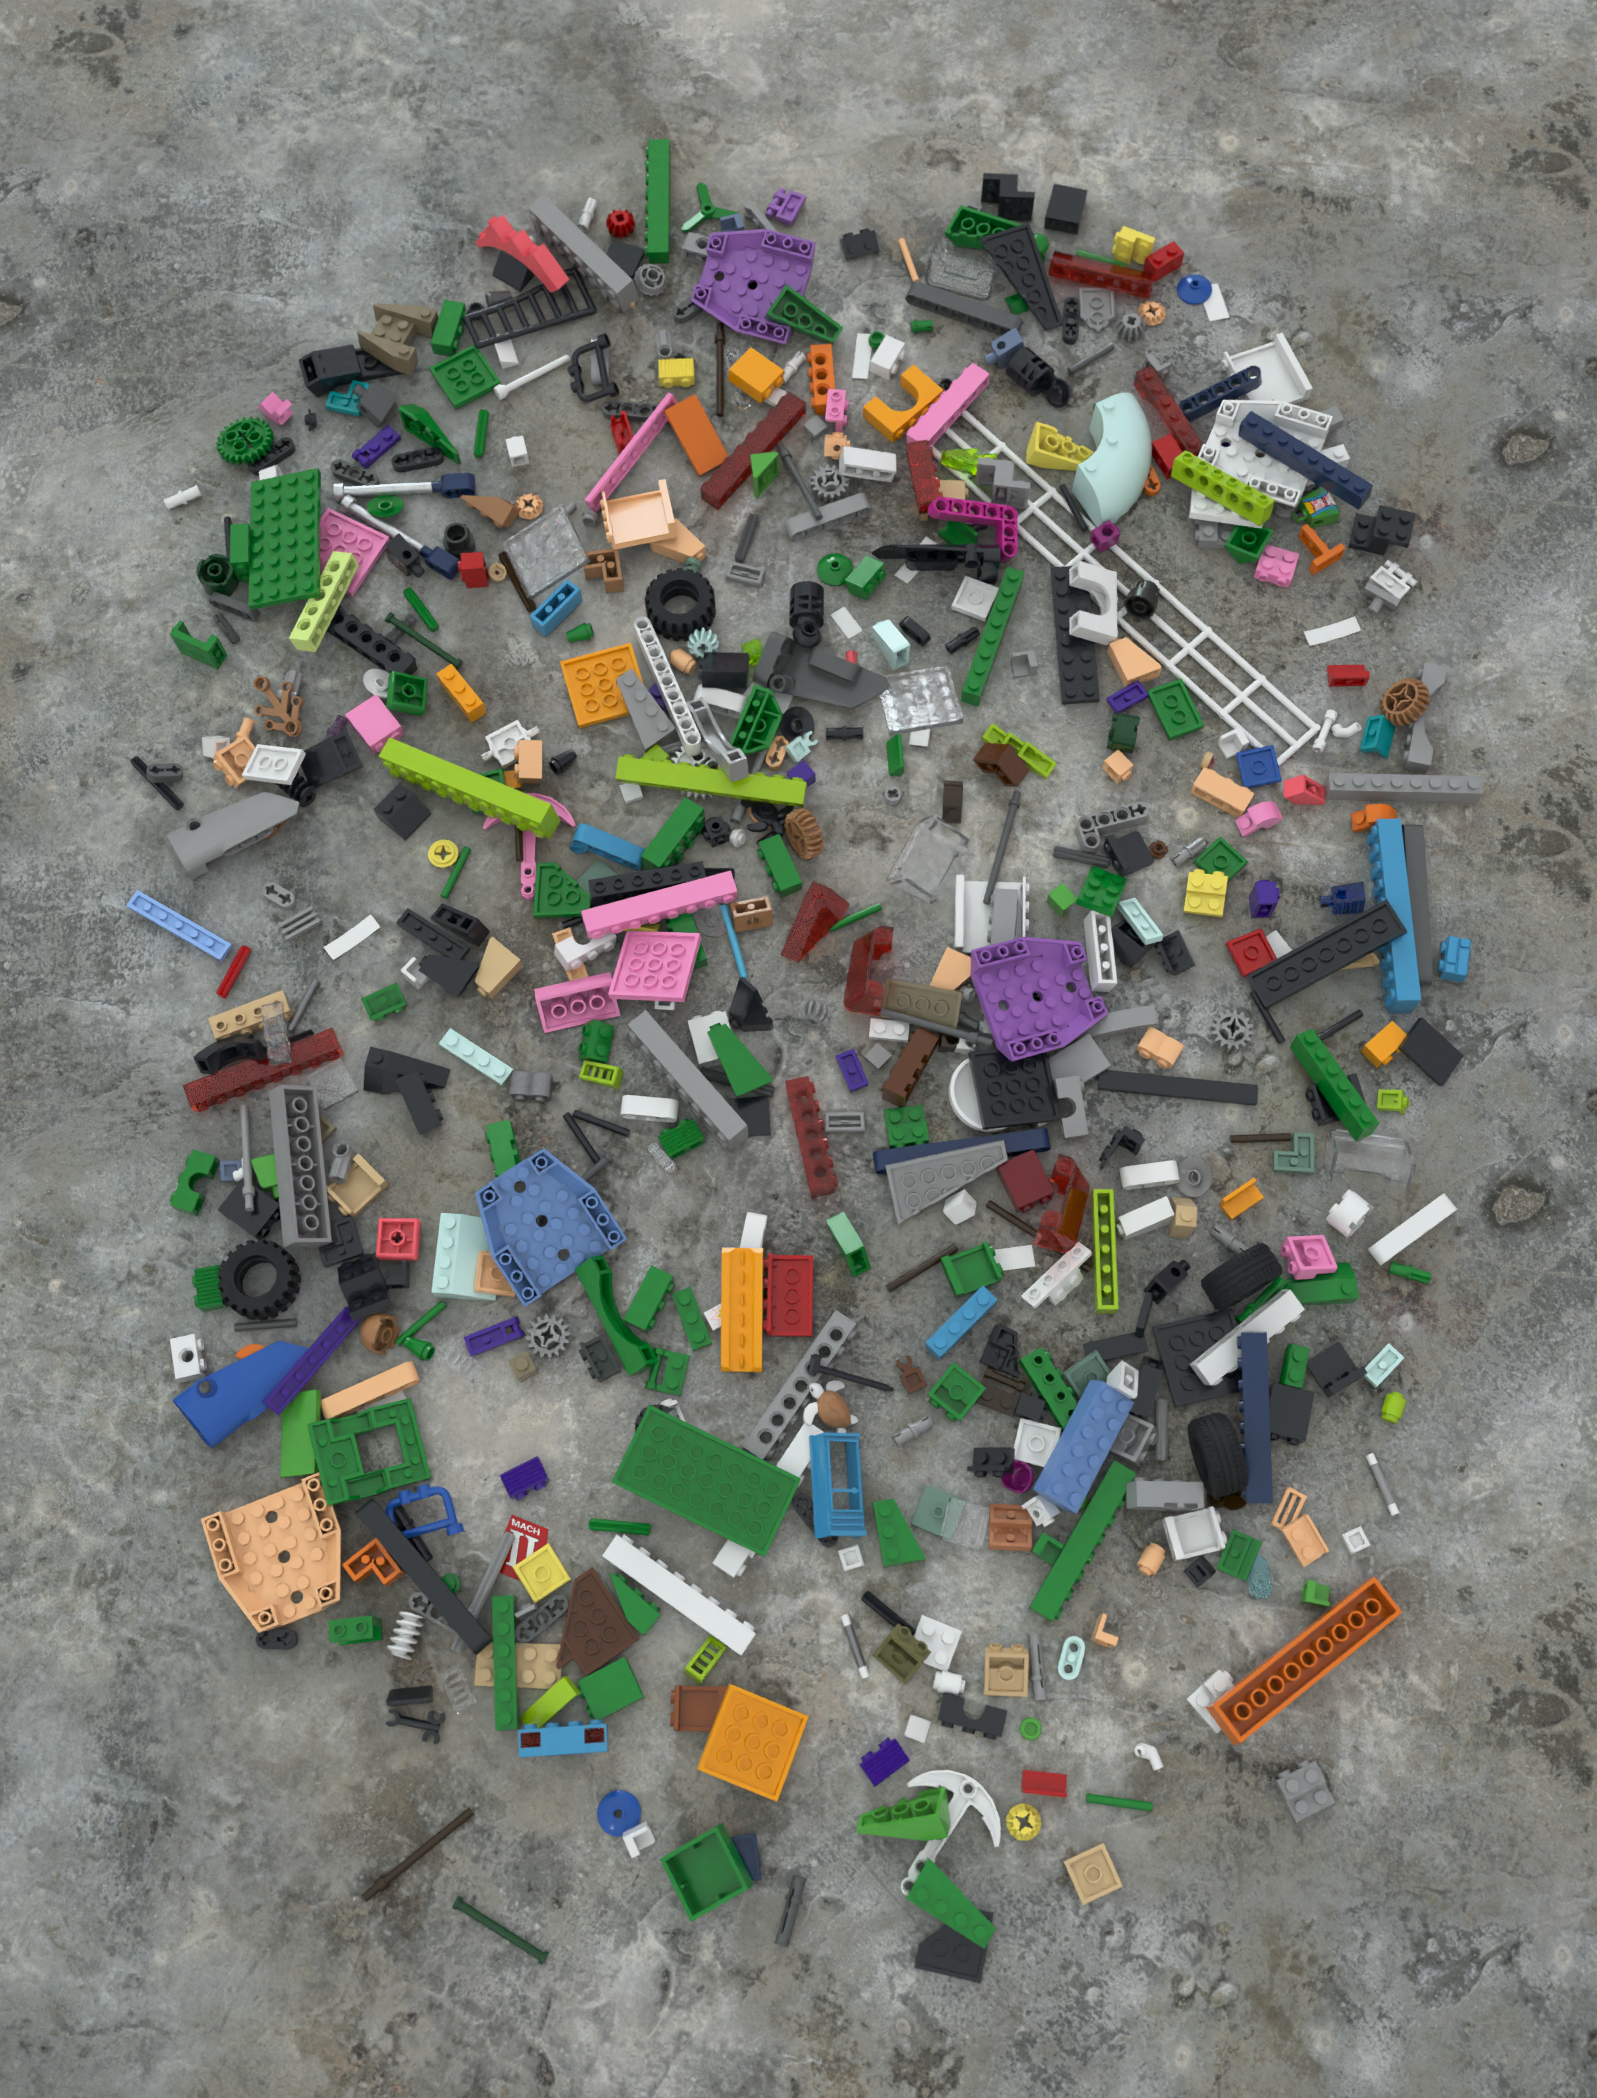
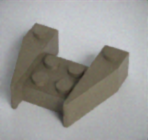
M373 304L375 320L378 322L371 334L357 331L360 348L393 370L412 375L418 364L416 348L409 345L416 333L432 338L438 321L437 310L417 305Z

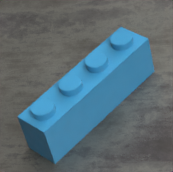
M982 1286L925 1342L924 1347L940 1361L996 1305L998 1299Z

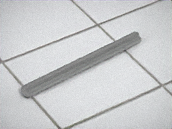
M510 1532L504 1533L468 1610L476 1620L515 1540V1535ZM458 1634L451 1646V1650L461 1654L466 1643Z

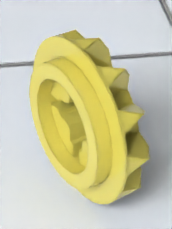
M444 839L434 842L428 851L430 862L435 867H441L442 869L448 866L452 867V864L457 862L459 855L457 846L452 841ZM445 849L449 855H446L443 860L439 854H442Z
M1017 1804L1008 1812L1006 1826L1014 1838L1021 1841L1031 1840L1040 1831L1042 1824L1040 1814L1033 1806ZM1029 1813L1028 1823H1030L1032 1828L1024 1826L1018 1831L1020 1822L1015 1817L1024 1818Z

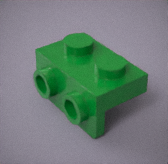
M397 982L361 998L370 1020L375 1019L376 1022L387 1017L386 1014L391 1011L396 1014L404 1010V1006L407 1005Z
M594 1019L584 1024L582 1028L583 1038L578 1048V1053H580L579 1060L589 1059L602 1064L608 1063L614 1026Z

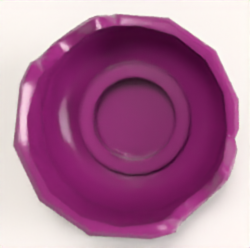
M1014 1460L1013 1474H1005V1477L1000 1479L1004 1488L1021 1494L1029 1491L1033 1486L1035 1475L1031 1466L1027 1463Z

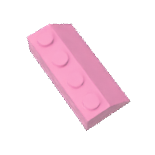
M611 972L534 989L544 1033L586 1024L593 1019L599 1021L621 1016L617 999H610L608 995L612 983Z

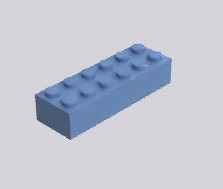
M1090 1380L1041 1472L1033 1491L1062 1510L1077 1514L1134 1402L1104 1381Z

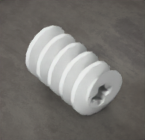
M402 1611L399 1612V1615L403 1617V1620H396L400 1628L393 1629L397 1637H390V1640L395 1644L388 1645L387 1649L393 1655L411 1660L412 1658L407 1652L415 1651L410 1644H417L418 1641L413 1636L421 1634L416 1627H423L424 1624L419 1619L424 1617Z

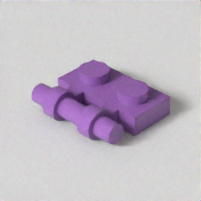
M780 188L773 196V202L768 205L765 216L771 219L773 215L777 214L776 221L792 226L806 201V196L792 190L786 195L785 189Z

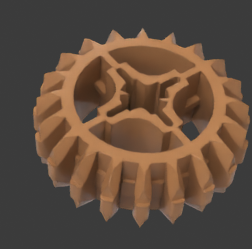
M1405 677L1404 680L1399 679L1396 684L1392 683L1391 688H1386L1387 692L1382 694L1383 699L1380 700L1381 705L1379 706L1381 714L1385 715L1389 722L1396 727L1399 725L1404 727L1405 724L1411 725L1413 720L1417 721L1419 716H1423V711L1428 710L1427 705L1430 704L1429 698L1431 696L1428 688L1422 681L1413 677L1411 679Z
M801 808L787 814L784 824L786 828L785 833L787 834L789 845L792 846V850L796 852V855L805 860L813 859L820 855L824 849V836L821 833L822 830L819 827V823H817L812 813L807 809Z

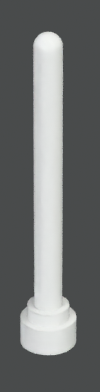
M564 355L507 385L499 384L493 387L495 395L499 400L506 398L510 391L569 362L570 356Z

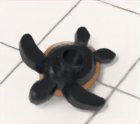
M744 799L740 801L743 807L748 808L749 816L754 824L747 825V829L750 832L772 830L775 835L780 834V836H784L785 828L779 822L785 820L787 814L793 811L794 806L786 805L783 809L779 810L773 803Z

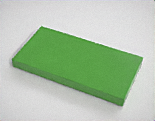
M321 1390L299 1392L282 1411L280 1477L282 1478L318 1473L307 1424L320 1421Z

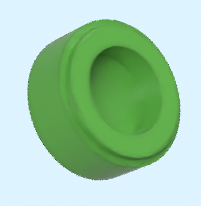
M1026 1718L1021 1722L1019 1730L1022 1737L1026 1740H1035L1041 1735L1042 1727L1037 1719Z

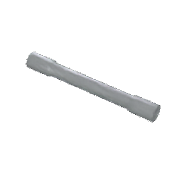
M769 749L757 752L749 774L755 775V772H760ZM743 799L738 800L730 817V821L735 824L741 823L746 807L740 804V801Z

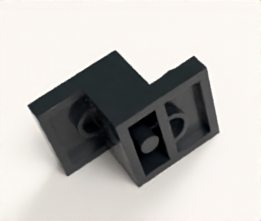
M983 173L981 202L998 203L997 217L1012 221H1032L1035 192L1017 191L1018 174Z
M1379 505L1375 517L1356 513L1348 548L1379 555L1385 554L1389 544L1408 548L1416 513Z
M376 1253L365 1254L356 1261H348L338 1267L339 1286L348 1303L352 1321L391 1305L389 1288L385 1285L386 1280L380 1269Z

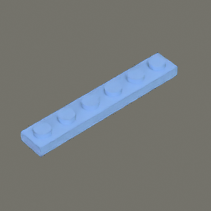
M138 890L126 905L129 909L221 962L233 947L229 942Z

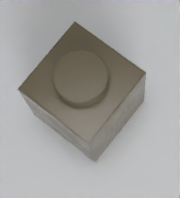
M527 1351L509 1360L517 1379L521 1383L539 1374Z

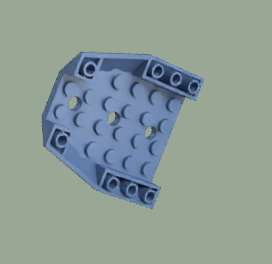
M545 1148L522 1160L475 1192L491 1257L524 1307L541 1297L543 1292L574 1273L575 1269L590 1257L600 1256L607 1250H612L627 1240V1237L596 1189ZM517 1181L525 1183V1190L521 1193L514 1190V1184ZM539 1215L547 1217V1224L540 1227L536 1224V1218ZM561 1249H567L569 1251L568 1259L560 1260L558 1252Z

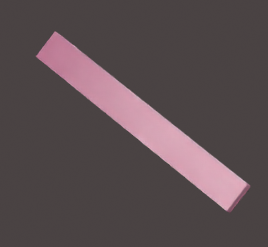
M668 393L585 498L584 501L590 510L598 512L601 508L600 500L603 499L602 492H605L607 500L668 422L663 411L677 404L673 394Z

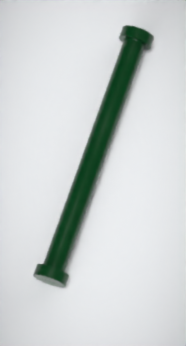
M390 612L386 616V623H391L452 664L456 670L462 666L463 661L461 659L457 660L395 618L393 613Z
M457 1897L452 1909L462 1911L539 1960V1964L543 1965L549 1952L546 1950L544 1952L462 1901V1897Z

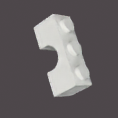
M610 933L599 939L591 938L589 939L590 943L586 945L576 943L571 936L555 945L554 955L566 972L570 969L574 970L579 968L583 962L594 960L600 953L612 950L615 947L617 936Z

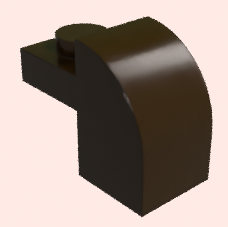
M944 780L942 823L961 824L963 781Z

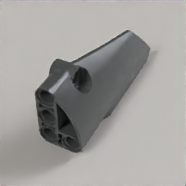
M774 631L770 633L752 678L753 682L782 694L849 708H855L889 689L886 677L815 647H801L795 640ZM783 680V686L779 689L778 683Z

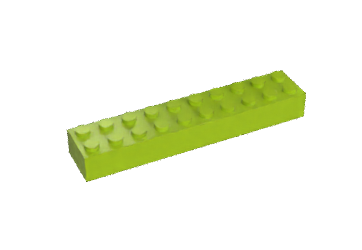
M390 737L379 754V758L383 762L382 765L389 770L388 773L391 776L404 778L411 785L416 783L426 791H435L436 794L443 798H452L459 805L464 803L474 811H483L488 817H497L507 825L514 824L524 832L527 830L531 831L538 838L542 839L545 837L551 839L561 821L553 806L548 802Z

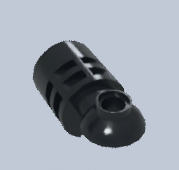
M1029 347L1020 349L1012 357L1007 365L1006 375L1029 395L1035 397L1042 392L1046 395L1050 405L1055 408L1064 407L1069 402L1071 397L1070 385L1065 380L1057 378L1054 375V369Z
M812 581L798 582L790 588L789 624L793 628V639L804 648H813L821 643L822 633L820 628L824 625V588Z

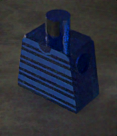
M1363 882L1331 887L1330 895L1319 896L1320 908L1331 907L1332 914H1359L1364 912L1366 898Z

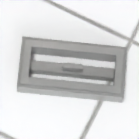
M730 561L725 579L761 588L765 569Z
M312 906L281 922L278 924V927L287 942L318 926L321 924V921ZM313 918L315 919L314 921H312V922L306 924L305 926H303L304 923H306V922L312 920ZM296 928H299L298 930H296V931L290 933L289 935L287 934L288 932H290V931H292V930H294V929H296Z
M864 1112L825 1113V1134L865 1133ZM829 1118H860V1120L829 1121ZM861 1125V1127H829V1126Z

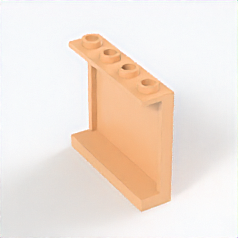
M665 479L658 481L660 490L607 501L605 492H602L603 499L600 500L606 537L608 543H612L613 550L678 537Z

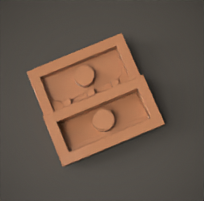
M990 1503L989 1549L1031 1552L1032 1517L1026 1508L1023 1509L1022 1505Z

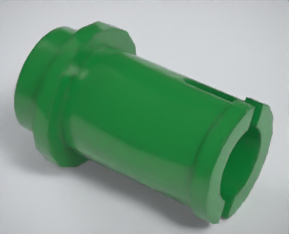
M914 319L910 323L911 332L915 334L923 331H933V327H931L933 326L932 319L922 321Z

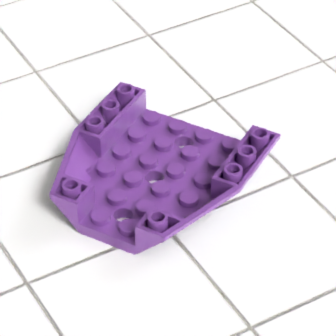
M768 229L711 233L706 247L707 260L700 283L695 284L691 301L736 332L786 345L794 330L764 317L786 284L804 297L813 268L816 242ZM717 274H724V279L722 281L715 280ZM751 282L758 284L754 290H750L748 285Z
M1020 937L971 951V979L996 1047L1009 1060L1016 1061L1063 1048L1108 1014L1102 996L1094 998L1081 965L1088 959L1081 942ZM1066 984H1070L1073 987V993L1066 989ZM1033 993H1037L1039 995L1040 1002H1037L1033 999ZM999 1002H1003L1006 1005V1011L999 1008Z

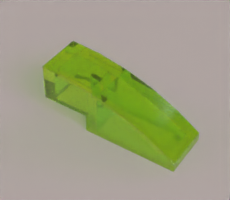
M977 448L941 451V464L959 472L976 475L978 458L987 457L997 460L996 453L978 454Z

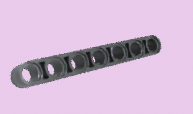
M914 281L911 284L905 297L907 303L912 306L999 336L1004 335L1015 327L1019 333L1023 325L1022 318L1015 314L918 281Z

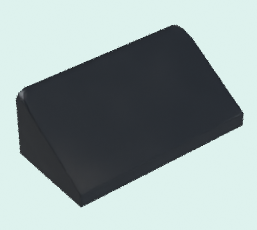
M429 1685L391 1689L386 1705L393 1707L432 1703L433 1687Z

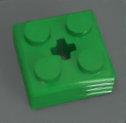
M392 671L388 678L386 708L422 716L426 711L428 679Z

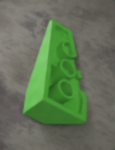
M940 1787L918 1792V1797L906 1801V1798L898 1800L899 1803L893 1807L882 1806L861 1814L856 1828L859 1834L923 1841L948 1838L951 1822L946 1788Z

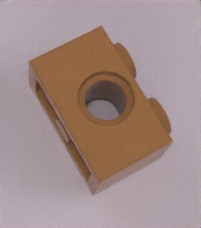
M768 896L730 903L731 919L735 933L773 925L772 908Z

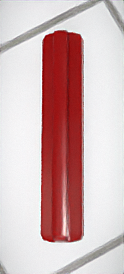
M244 945L240 947L216 991L219 997L227 998L251 953L249 947Z

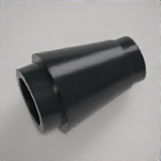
M570 749L552 757L551 761H549V766L555 774L563 773L577 759V755Z

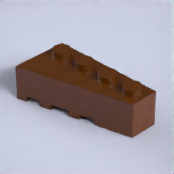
M919 1026L915 1032H911L907 1047H903L899 1055L900 1059L897 1064L893 1065L890 1076L881 1088L882 1099L899 1108L905 1107L939 1043V1036Z

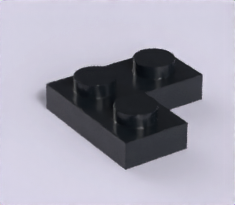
M352 1216L332 1222L338 1241L318 1247L325 1268L364 1255Z

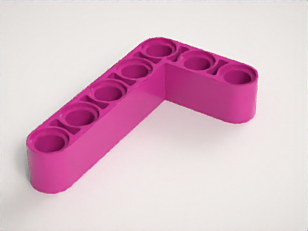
M938 497L928 506V514L934 519L994 526L995 544L1000 546V562L1005 563L1016 555L1018 514L1014 507L948 497Z

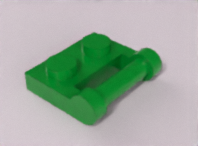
M654 1348L653 1352L658 1362L651 1367L649 1379L645 1383L644 1388L681 1397L690 1355ZM662 1357L668 1358L662 1385L656 1384Z

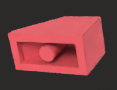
M1300 775L1284 781L1283 794L1284 798L1288 801L1304 805L1325 804V787L1309 777Z

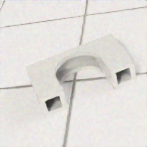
M1079 561L1069 569V585L1093 594L1100 605V615L1079 610L1069 618V635L1108 645L1118 636L1117 572Z

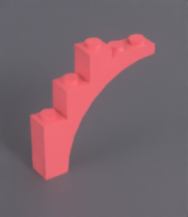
M496 215L488 221L489 225L478 235L480 238L475 241L479 248L484 246L495 247L514 256L539 278L550 293L561 288L569 280L545 244L537 246L524 229L518 232L514 230L504 215L498 218Z

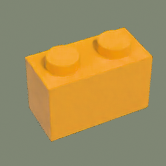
M1391 1021L1360 1052L1376 1068L1381 1064L1386 1066L1393 1059L1392 1054L1396 1051L1398 1053L1401 1052L1398 1047L1407 1034Z

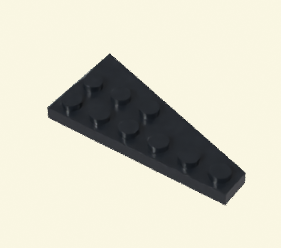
M1030 223L981 237L979 241L1043 329L1047 331L1062 326L1063 322Z

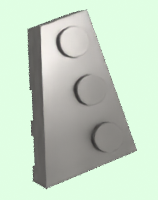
M1143 1477L1134 1478L1133 1482L1126 1483L1127 1509L1186 1512L1204 1508L1203 1482L1165 1481V1479L1147 1481V1478Z

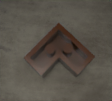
M985 743L973 758V761L982 772L995 773L1005 786L1018 787L1029 772L1025 761L1016 754L1014 747L1010 744Z

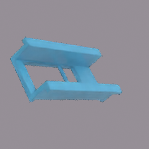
M824 1432L809 1436L815 1538L830 1536L861 1538L867 1536V1530H865L859 1448L860 1433ZM829 1442H845L848 1489H832ZM832 1492H848L849 1510H833Z

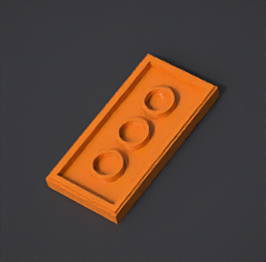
M696 394L663 411L698 477L730 459Z

